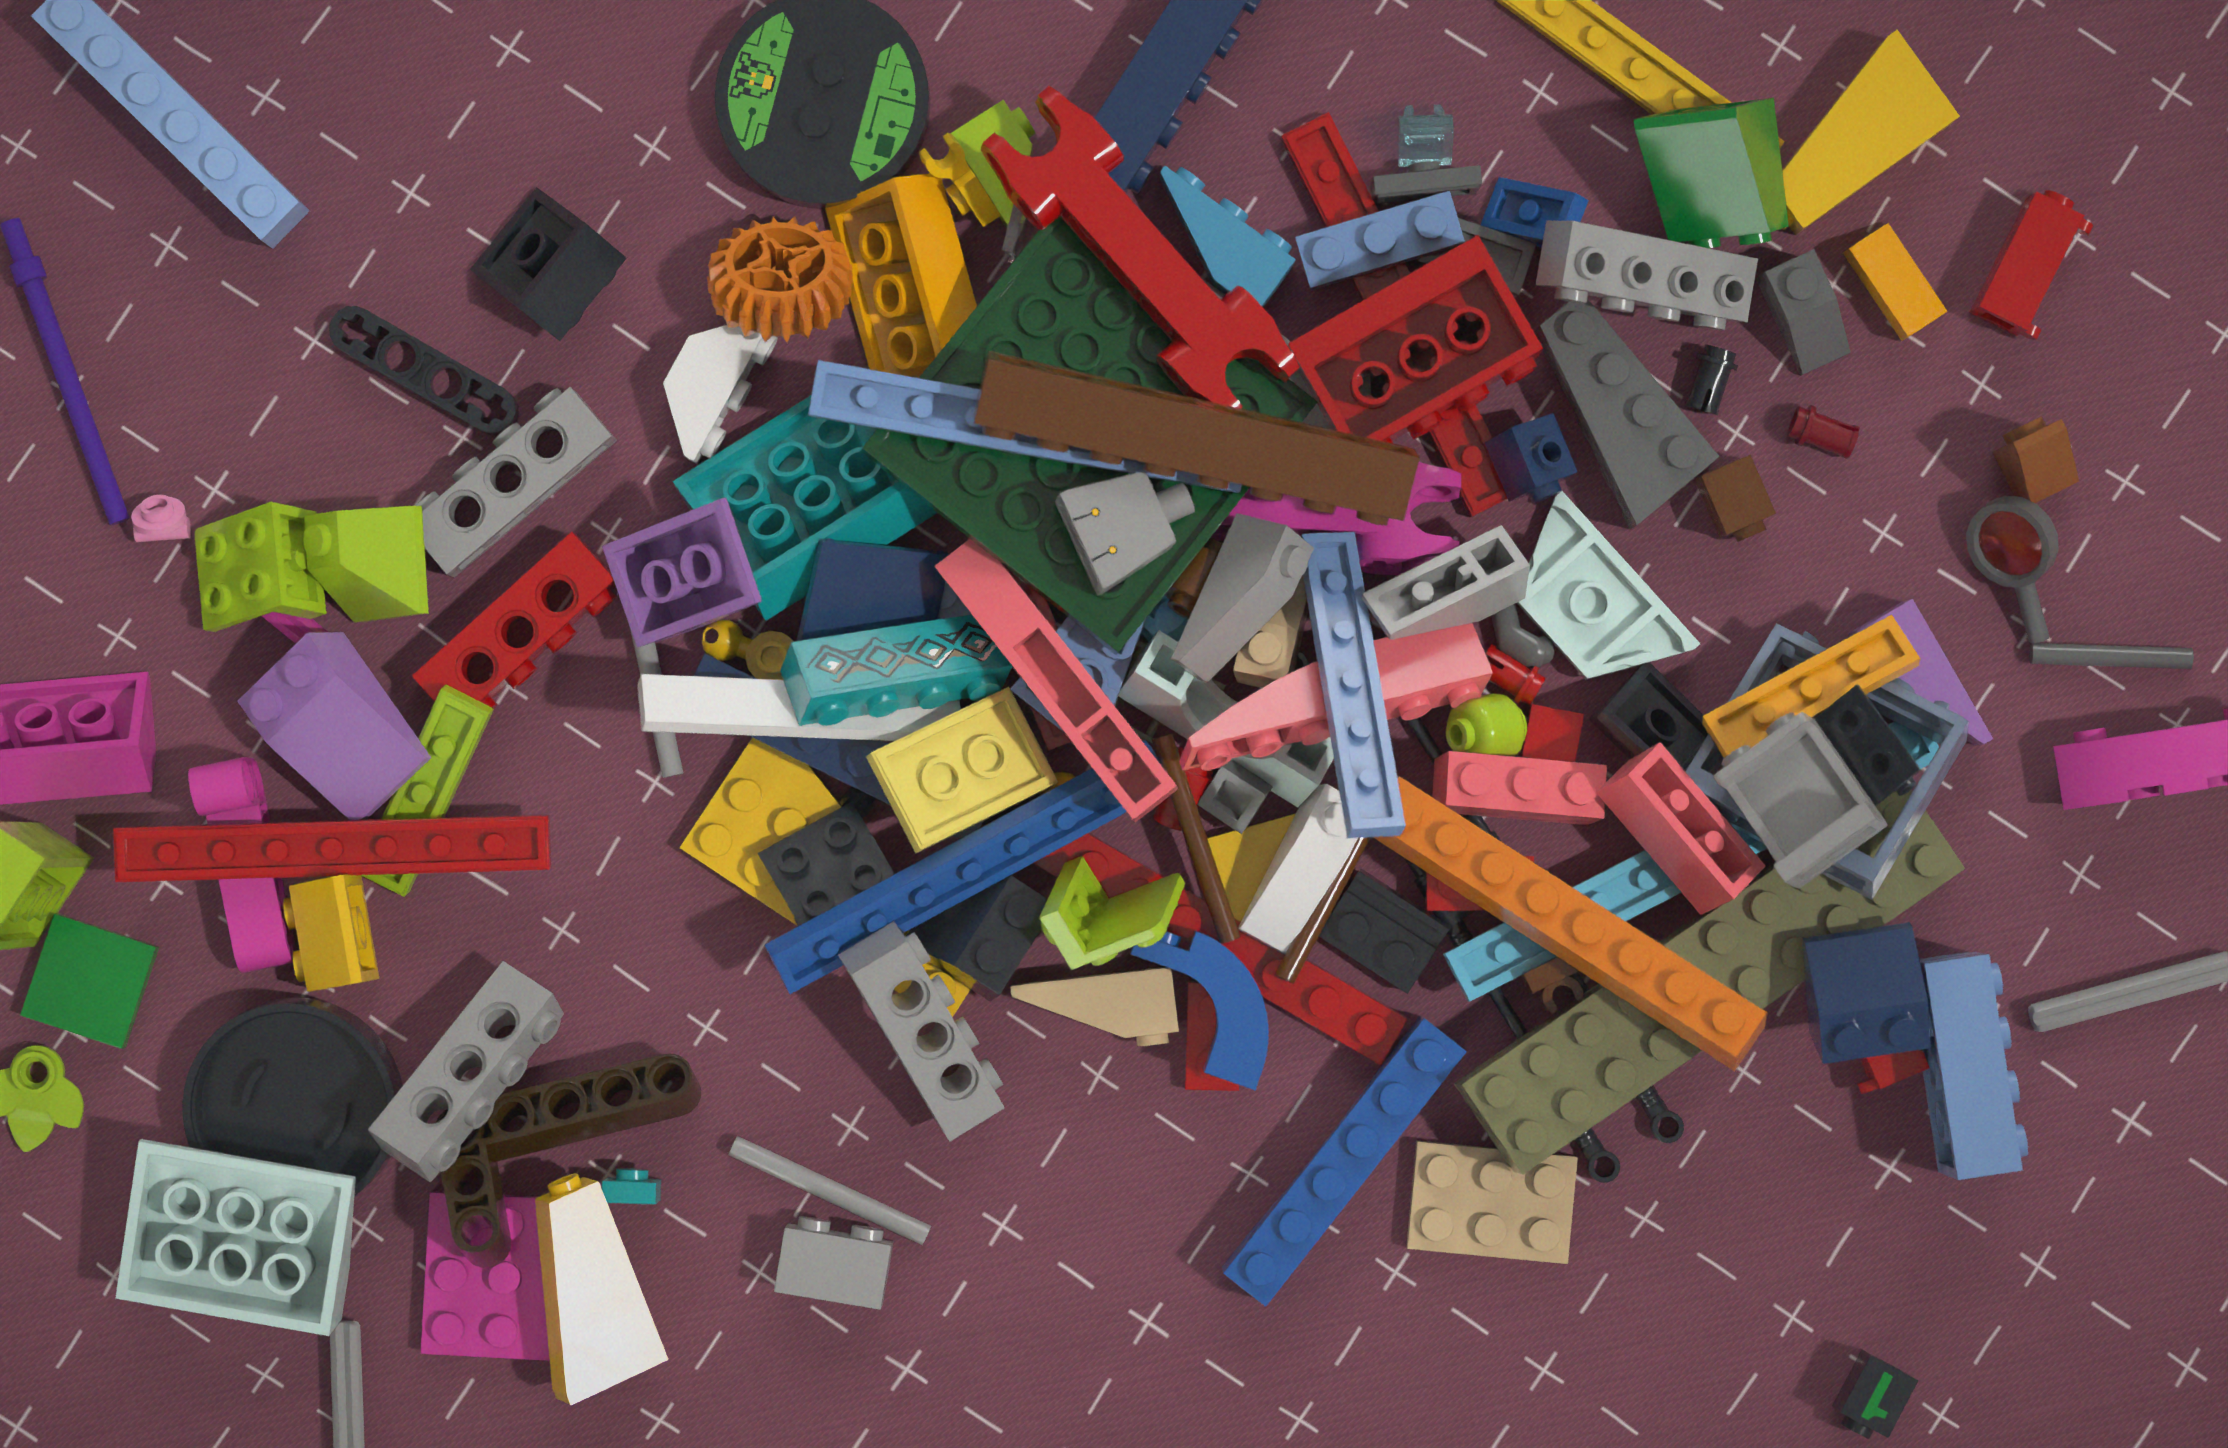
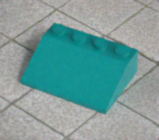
M811 396L673 481L675 488L690 510L722 498H727L762 600L754 606L765 621L807 595L819 538L886 546L937 514L934 509L861 452L862 447L878 428L808 416Z

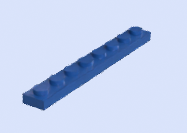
M1143 740L1142 742L1158 761L1152 747L1146 740ZM1093 768L766 943L765 948L782 983L789 994L843 966L838 954L894 921L901 932L904 933L1126 813V810Z

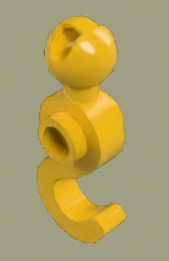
M720 619L707 625L701 640L707 655L719 661H728L736 656L746 659L747 667L756 679L783 680L780 669L791 642H794L789 636L776 631L761 633L754 639L743 636L742 630L736 623L727 619ZM712 629L717 630L719 635L717 641L708 643L706 633Z

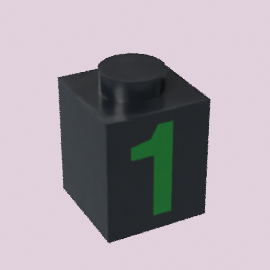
M1862 1349L1832 1406L1845 1415L1841 1424L1867 1439H1870L1874 1431L1889 1438L1918 1380Z

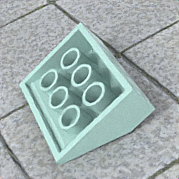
M141 1139L138 1143L115 1298L330 1336L342 1320L350 1269L355 1177Z

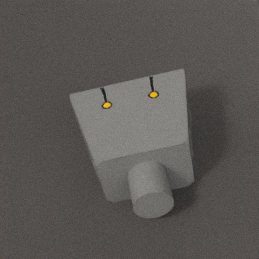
M1145 472L1069 489L1060 493L1055 500V504L1097 596L1113 588L1171 549L1176 543V539L1169 523L1195 512L1191 496L1182 482L1155 493Z

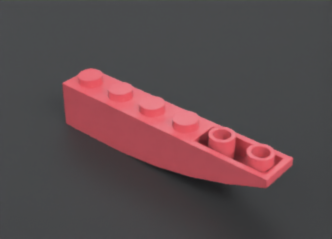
M969 539L934 566L1135 823L1178 790L1174 781L1000 561Z
M1473 623L1390 640L1388 637L1373 640L1387 720L1400 716L1402 720H1413L1427 714L1432 708L1448 704L1452 708H1456L1466 700L1480 698L1493 674ZM1318 661L1275 680L1233 705L1190 736L1179 760L1182 771L1201 767L1202 770H1213L1224 766L1232 758L1251 754L1254 758L1265 757L1275 753L1284 745L1300 741L1303 745H1313L1329 738L1330 733Z

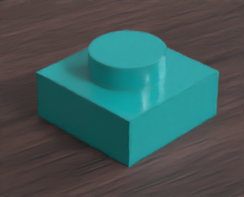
M617 1168L616 1177H608L602 1181V1192L607 1203L657 1204L661 1201V1179H648V1169Z

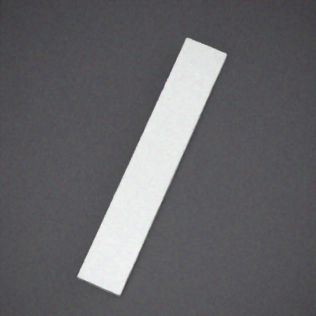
M641 674L638 682L642 731L896 741L961 710L960 700L946 702L933 709H922L918 706L896 710L884 717L876 718L870 715L846 718L842 722L830 726H823L819 723L799 726L783 680Z

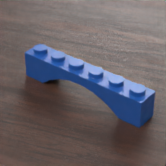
M1419 1016L1323 1145L1222 1266L1223 1274L1266 1307L1467 1051L1428 1020Z

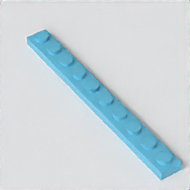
M1895 721L1888 724L1919 768L1922 769L1928 766L1939 748L1938 744ZM1735 829L1755 854L1767 849L1764 843ZM1646 850L1573 886L1574 889L1624 921L1681 893ZM1504 922L1443 953L1467 1002L1557 957Z

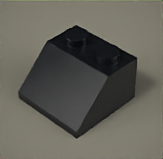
M536 187L470 270L539 326L561 341L569 329L573 328L580 321L583 312L603 287L607 286L614 279L617 270L627 258L588 224Z
M1010 875L913 927L907 932L905 937L914 932L931 959L929 962L991 1002L1001 994L1041 931L1042 926L1039 917L1048 899Z

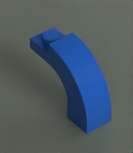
M1197 930L1194 931L1188 950L1178 947L1181 936L1167 931L1163 938L1151 946L1139 948L1138 945L1133 946L1130 951L1131 955L1185 973L1197 980L1210 994L1216 1010V1031L1203 1067L1204 1073L1256 1090L1267 1056L1269 1027L1264 1000L1255 980L1244 964L1219 941Z

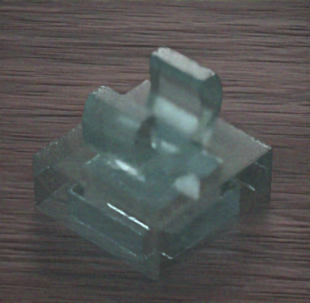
M1438 104L1434 105L1433 115L1414 116L1413 105H1407L1403 116H1399L1398 167H1408L1410 164L1426 161H1439L1440 166L1452 165L1453 114L1444 115L1443 107Z

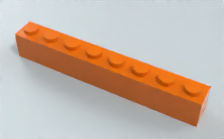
M1400 776L1398 777L1405 828L1399 836L1373 838L1731 1070L1736 1071L1765 1028L1766 1011Z

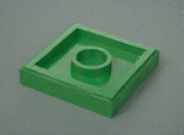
M55 913L20 1016L120 1049L126 1048L159 946Z

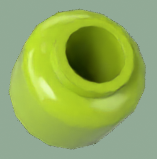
M1497 693L1481 695L1480 698L1466 700L1456 708H1452L1446 727V739L1454 752L1515 757L1519 753L1527 734V722L1522 710L1508 696Z

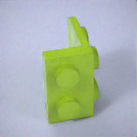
M1081 856L1064 863L1039 917L1041 926L1048 941L1056 944L1071 970L1088 963H1092L1094 966L1101 965L1114 958L1122 950L1138 945L1139 948H1145L1163 938L1173 912L1178 905L1185 882L1180 873H1174L1109 899L1086 860Z

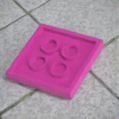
M430 1192L421 1354L550 1361L535 1198H538V1196L503 1195L511 1235V1249L508 1256L500 1264L492 1268H481L473 1265L465 1257L453 1239L445 1192ZM462 1193V1195H472V1194H474V1193ZM483 1228L477 1231L472 1237L471 1245L480 1246L485 1244L491 1238L493 1229Z

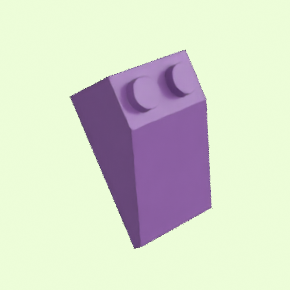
M727 498L716 500L602 546L637 648L676 637L711 624L762 601Z
M344 632L306 633L238 700V703L265 742L349 820H367L431 759L427 750Z

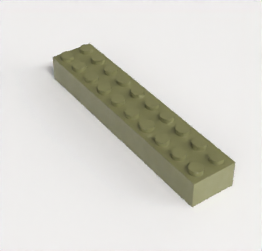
M1912 790L1902 796H1899L1895 791L1876 806L1888 826L1858 846L1857 850L1872 858L1875 856L1912 794ZM1925 810L1872 900L1823 874H1819L1800 889H1797L1784 882L1773 866L1777 863L1775 861L1762 870L1735 899L1702 915L1698 914L1658 943L1763 1009L1805 980L1802 938L1883 926L1959 874L1965 867ZM1598 983L1585 992L1581 1000H1574L1460 1078L1454 1085L1513 1172L1524 1175L1702 1050Z

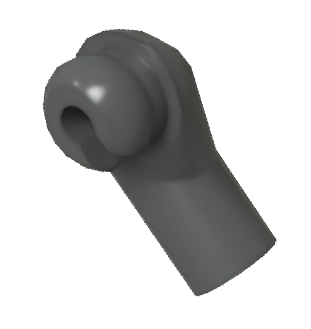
M1516 604L1491 615L1496 644L1500 651L1532 669L1534 666L1541 667V665L1548 664L1553 659L1554 646L1549 638L1546 636L1538 638L1520 628Z

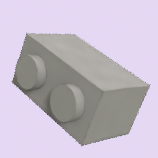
M799 1216L798 1225L787 1224L784 1229L774 1292L881 1310L894 1243L892 1240L882 1239L884 1230L852 1225L851 1234L829 1230L830 1221Z

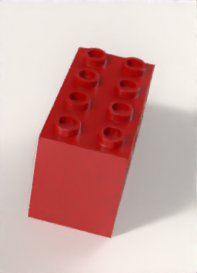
M1478 235L1288 343L1289 349L1300 365L1298 369L1300 376L1313 398L1318 401L1317 405L1332 430L1393 443V440L1409 432L1413 440L1428 433L1441 424L1440 422L1443 419L1440 413L1454 405L1459 413L1477 405L1488 398L1487 395L1490 394V391L1487 387L1500 379L1504 381L1507 387L1535 371L1534 368L1538 366L1535 359L1538 358L1543 350L1542 345ZM1464 323L1467 327L1475 326L1478 332L1474 338L1475 344L1469 345L1465 340L1459 342L1454 337L1458 330L1457 324ZM1417 349L1420 353L1428 352L1432 358L1428 363L1429 370L1422 372L1418 367L1411 369L1407 365L1411 356V350ZM1371 376L1373 380L1382 379L1385 385L1381 390L1382 397L1374 399L1371 394L1363 396L1359 390L1363 387L1364 377Z

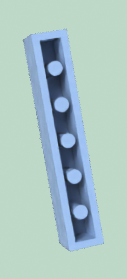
M46 0L31 15L39 25L268 246L274 248L310 211L94 0Z

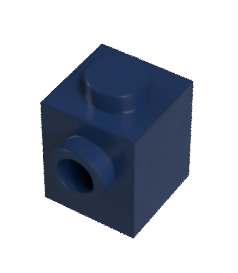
M1554 413L1511 427L1485 442L1509 502L1527 495L1530 496L1532 503L1562 492L1559 482L1578 472Z

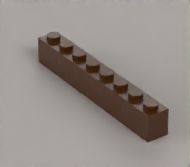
M992 351L987 353L973 413L974 424L983 425L982 433L991 437L1014 440L1015 433L1036 437L1037 446L1051 451L1068 452L1069 445L1091 450L1089 457L1104 463L1121 465L1123 458L1144 462L1143 469L1153 474L1175 477L1176 470L1198 474L1197 482L1214 488L1228 489L1230 482L1251 486L1250 494L1272 501H1282L1283 494L1304 499L1303 506L1324 513H1335L1336 506L1356 510V518L1377 525H1388L1389 518L1404 521L1420 460L1415 449Z

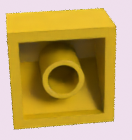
M339 875L290 885V897L284 898L283 901L284 914L288 928L290 930L296 929L300 950L293 951V965L298 982L306 983L307 992L380 979L362 876Z

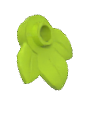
M43 1045L26 1047L16 1054L10 1068L0 1070V1117L7 1116L12 1135L23 1152H29L46 1141L53 1131L55 1123L67 1128H78L80 1126L84 1112L82 1094L79 1088L65 1077L64 1063L56 1051ZM35 1062H41L47 1069V1076L42 1082L35 1081L30 1074L31 1066Z

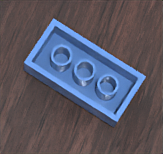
M1962 952L1919 959L1928 999L1931 1048L1922 1049L1930 1067L1923 1071L1938 1172L1956 1180L2023 1171L2021 1157L2028 1155V1143L2023 1125H2016L2012 1103L2019 1102L2020 1092L2015 1071H2007L2004 1049L2011 1048V1033L2007 1018L2005 1016L1999 1017L1996 996L2003 994V982L1998 963L1990 962L1989 954L1977 952Z

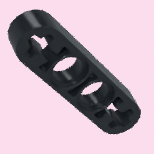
M346 306L338 310L332 317L329 325L330 338L333 344L341 351L480 431L490 435H499L506 428L517 422L519 405L515 397L506 389L372 312L358 306ZM360 317L364 318L362 328L378 339L381 337L382 329L389 331V334L378 344L374 360L367 358V355L374 349L360 339H354L350 345L345 343L348 334L342 330V327L346 321L356 323ZM397 343H408L415 350V363L405 372H395L390 369L387 363L388 351ZM444 369L456 370L462 378L460 392L450 399L438 397L433 390L434 377ZM475 381L482 384L475 394L483 399L494 402L498 396L504 398L501 407L507 412V415L503 421L494 418L490 424L484 423L486 413L470 402L466 413L459 410L470 398Z

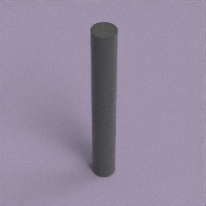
M2033 643L2030 644L2029 648L2030 664L2192 669L2194 660L2192 648Z

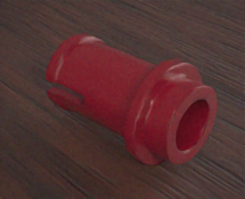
M1809 405L1807 409L1798 406L1791 418L1787 436L1794 438L1796 445L1802 446L1806 442L1848 459L1857 442L1860 427L1816 412V406Z

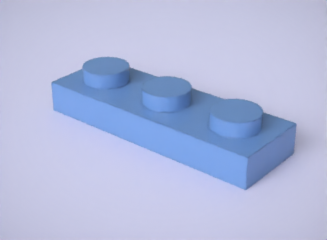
M1450 190L1295 237L1311 291L1453 249L1465 243Z

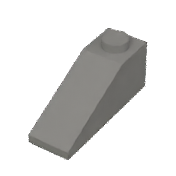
M1237 513L1171 659L1198 680L1208 683L1293 596L1301 576L1307 569L1308 560L1314 547L1287 525Z
M1500 525L1363 593L1362 600L1390 640L1481 621L1525 599L1530 564L1503 526Z

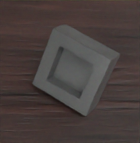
M1230 760L1227 764L1220 767L1197 805L1242 834L1273 786L1240 764Z

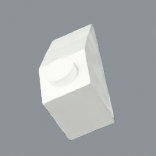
M1328 784L1319 785L1300 805L1238 927V930L1282 954L1287 952L1292 941L1305 926L1348 859L1358 839L1347 838L1340 793L1337 789Z

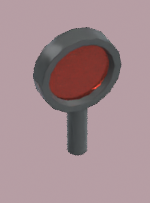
M2002 496L1991 500L1970 520L1966 532L1967 550L1976 568L1987 579L2001 586L2014 587L2029 643L2043 642L2049 639L2050 636L2035 582L2055 563L2059 551L2058 533L2051 518L2037 504L2023 497Z

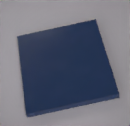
M819 538L797 641L937 620L946 581L934 566L946 558L949 553L942 550L931 551Z

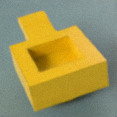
M946 133L943 135V138L949 146L948 154L943 159L935 160L924 148L919 151L920 159L933 176L952 180L953 184L945 190L962 216L972 211L984 227L1001 215L967 164L961 145L953 135Z

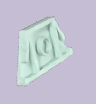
M1563 491L1560 492L1553 500L1530 558L1525 599L1517 602L1521 609L1585 679L1689 652L1700 645L1698 640Z

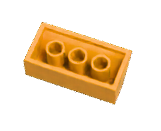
M931 173L894 177L858 193L857 197L851 201L825 208L836 242L844 243L845 251L849 257V264L852 265L853 281L851 282L852 294L850 301L870 370L919 378L977 307L942 178H937Z

